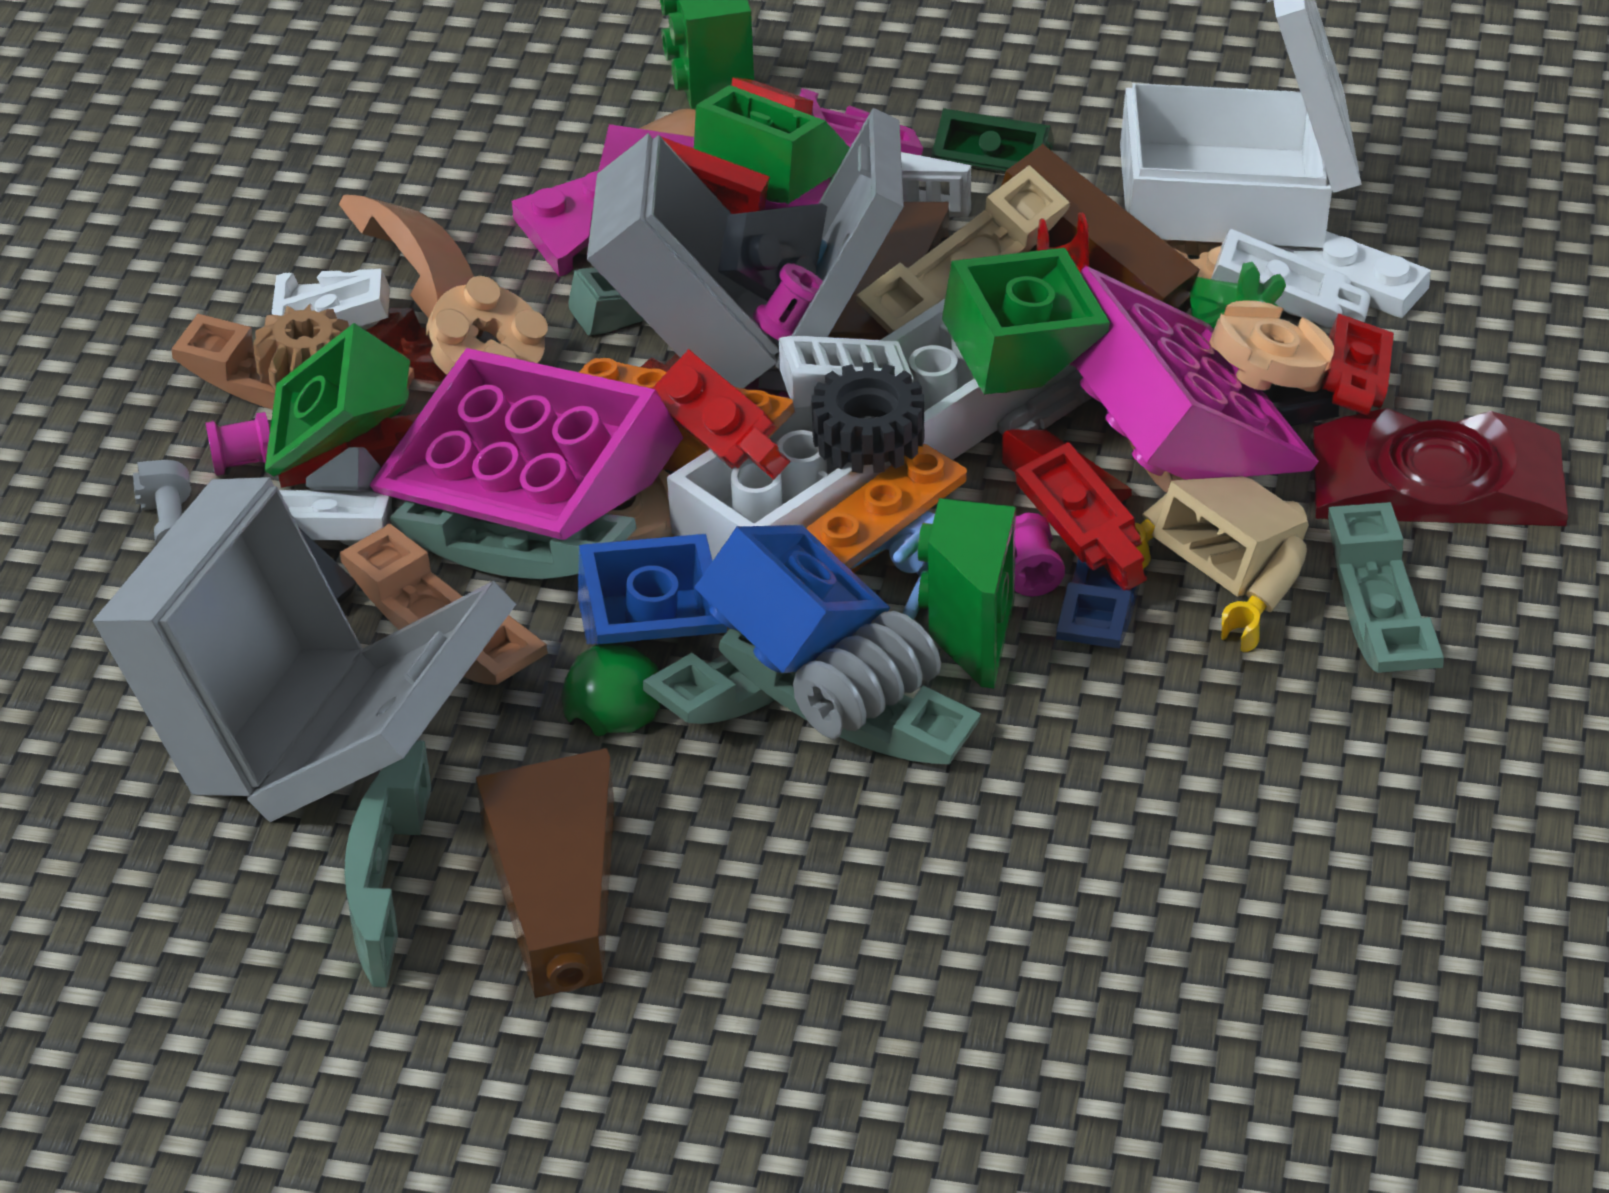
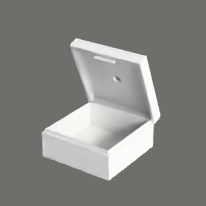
M1267 0V2L1274 1L1276 18L1300 92L1132 83V88H1126L1120 141L1125 210L1161 239L1223 243L1231 228L1270 245L1323 248L1332 191L1335 193L1362 184L1344 89L1315 0Z

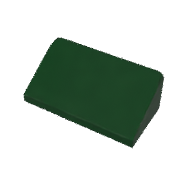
M943 108L931 158L971 165V169L1005 174L1006 170L1042 144L1052 151L1054 136L1049 125Z

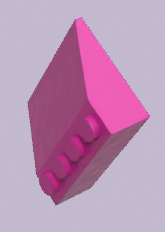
M1085 265L1080 273L1108 318L1110 325L1108 333L1071 362L1070 365L1077 368L1083 378L1079 382L1081 387L1090 396L1101 402L1109 413L1105 417L1107 422L1134 445L1135 449L1132 452V456L1142 467L1158 476H1162L1166 471L1185 480L1249 477L1313 470L1319 461L1262 390L1248 387L1240 382L1236 376L1238 368L1229 363L1210 345V338L1214 330L1211 325Z
M466 348L372 480L370 486L375 493L565 540L652 485L683 439V436L656 389Z

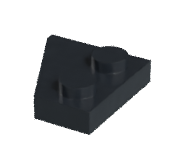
M820 203L728 215L718 272L767 302L782 281L780 271L784 265L788 263L796 264L817 276L816 270L827 206ZM792 299L786 309L791 310L797 299Z

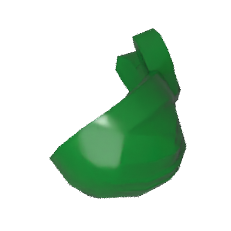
M1253 262L1243 263L1238 283L1196 277L1190 292L1192 316L1208 323L1214 329L1221 313L1224 314L1226 306L1232 302L1250 300L1278 306L1275 302L1281 297L1286 288L1285 280L1281 274H1276L1264 284L1260 283V273Z

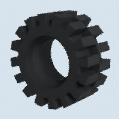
M863 362V370L855 371L853 365L849 364L842 366L841 377L834 371H831L825 375V384L818 382L814 387V395H812L811 399L814 447L819 448V455L824 460L832 457L833 466L842 469L847 462L852 463V472L863 473L864 465H873L874 473L885 472L886 462H890L895 469L903 466L904 456L913 459L918 454V446H923L925 440L924 394H922L920 383L918 381L912 383V375L905 370L895 376V366L884 364L881 371H875L874 362ZM874 416L878 418L863 419L859 417Z

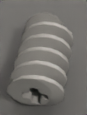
M897 611L883 612L871 624L863 625L852 636L842 639L834 646V649H827L815 661L804 664L795 674L793 682L794 697L802 714L811 726L823 736L834 740L841 736L843 728L847 731H857L866 723V718H876L885 710V705H895L903 698L904 693H913L922 685V680H932L941 669L939 652L930 635L915 620Z

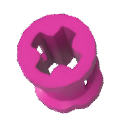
M788 263L784 265L780 271L782 281L767 304L759 305L753 313V319L760 328L778 341L781 337H788L793 334L823 282L814 273L796 264ZM797 299L792 309L787 310L786 308L791 300Z
M266 412L256 413L255 420L218 426L215 421L205 422L215 476L225 475L226 468L262 461L264 464L266 463L270 434Z
M1024 513L1016 516L1015 591L1030 597L1044 595L1053 591L1061 584L1065 576L1064 563L1059 554L1051 548L1053 536L1049 522L1040 514Z

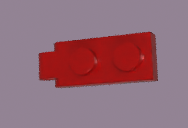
M1338 313L1329 334V338L1335 348L1334 355L1329 364L1322 389L1333 392V404L1368 415L1372 406L1379 409L1382 407L1388 391L1394 333Z

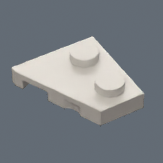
M363 269L350 273L321 271L317 276L318 284H298L293 273L276 275L272 307L273 315L283 316L286 306L297 311L304 310L309 304H312L317 312L334 309L337 319L348 321L349 326L355 323L364 330L373 327L380 320L388 318L390 286L382 269Z

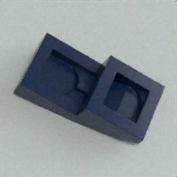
M1078 558L1072 583L1068 582L1056 630V639L1120 649L1130 624L1140 584L1130 590H1123L1109 576L1104 565L1093 571L1087 566L1086 562L1082 563Z

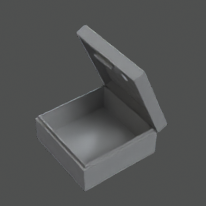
M874 107L818 203H823L827 206L822 239L827 242V247L816 270L817 276L823 282L791 336L828 337L904 207L900 122L898 119ZM648 133L597 173L587 260L680 358L689 349L734 387L743 389L775 364L780 369L779 341L764 332L753 319V313L756 308L761 304L766 305L767 301L718 272L727 217L732 213L660 135L653 139Z
M271 478L212 479L94 618L93 623L192 795L249 796L247 800L269 822H272L403 759L515 607L516 603L495 581H492L383 639L362 648L278 487L274 486Z

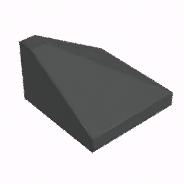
M349 447L306 477V487H310V490L373 491L370 483L382 467L364 447Z

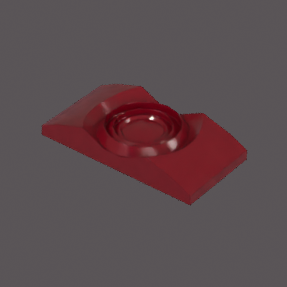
M1384 408L1370 411L1368 415L1355 414L1314 427L1313 455L1319 461L1314 467L1316 519H1328L1329 507L1391 502L1397 521L1567 526L1568 510L1560 434L1533 422L1493 411L1481 413L1457 422L1440 419L1418 421L1392 409Z

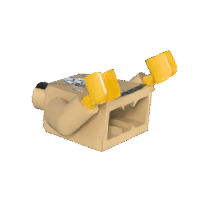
M1243 476L1171 481L1168 492L1142 514L1144 521L1141 524L1135 523L1136 530L1141 536L1142 545L1136 548L1144 556L1145 561L1142 562L1143 569L1148 566L1151 560L1148 541L1154 537L1237 597L1246 594L1249 598L1247 602L1237 601L1225 607L1222 613L1221 639L1225 640L1233 629L1245 628L1241 636V651L1249 652L1257 647L1260 640V615L1264 610L1268 612L1274 610L1300 574L1307 553L1306 544L1303 541L1309 526L1306 512L1299 503L1294 501L1285 502L1253 479Z

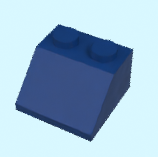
M803 525L737 526L694 587L711 604L709 607L711 614L726 627L740 631L755 646L753 652L757 659L778 673L797 672L804 664L815 661L825 650L834 649V646L842 639L852 636L863 625L871 624L878 615L888 612L891 608Z
M706 534L579 545L578 603L587 645L727 633V627L711 614L709 610L711 604L694 588L712 562Z

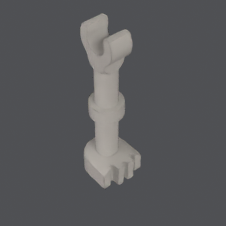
M174 460L137 462L138 473H133L136 504H141V511L157 509L159 522L154 528L156 545L183 514L181 504L187 500L191 493L188 469L182 463Z

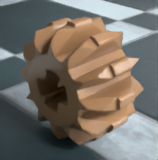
M309 304L304 310L297 311L286 306L283 316L267 315L265 326L256 330V339L253 342L256 371L260 374L261 383L272 385L275 393L276 383L349 327L348 321L337 319L334 309L317 312L312 304Z

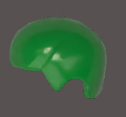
M607 643L592 646L576 657L565 677L561 694L565 718L570 723L576 718L583 720L590 726L596 736L605 735L607 732L632 733L653 721L662 705L643 691V680L659 672L658 666L643 653L625 644Z

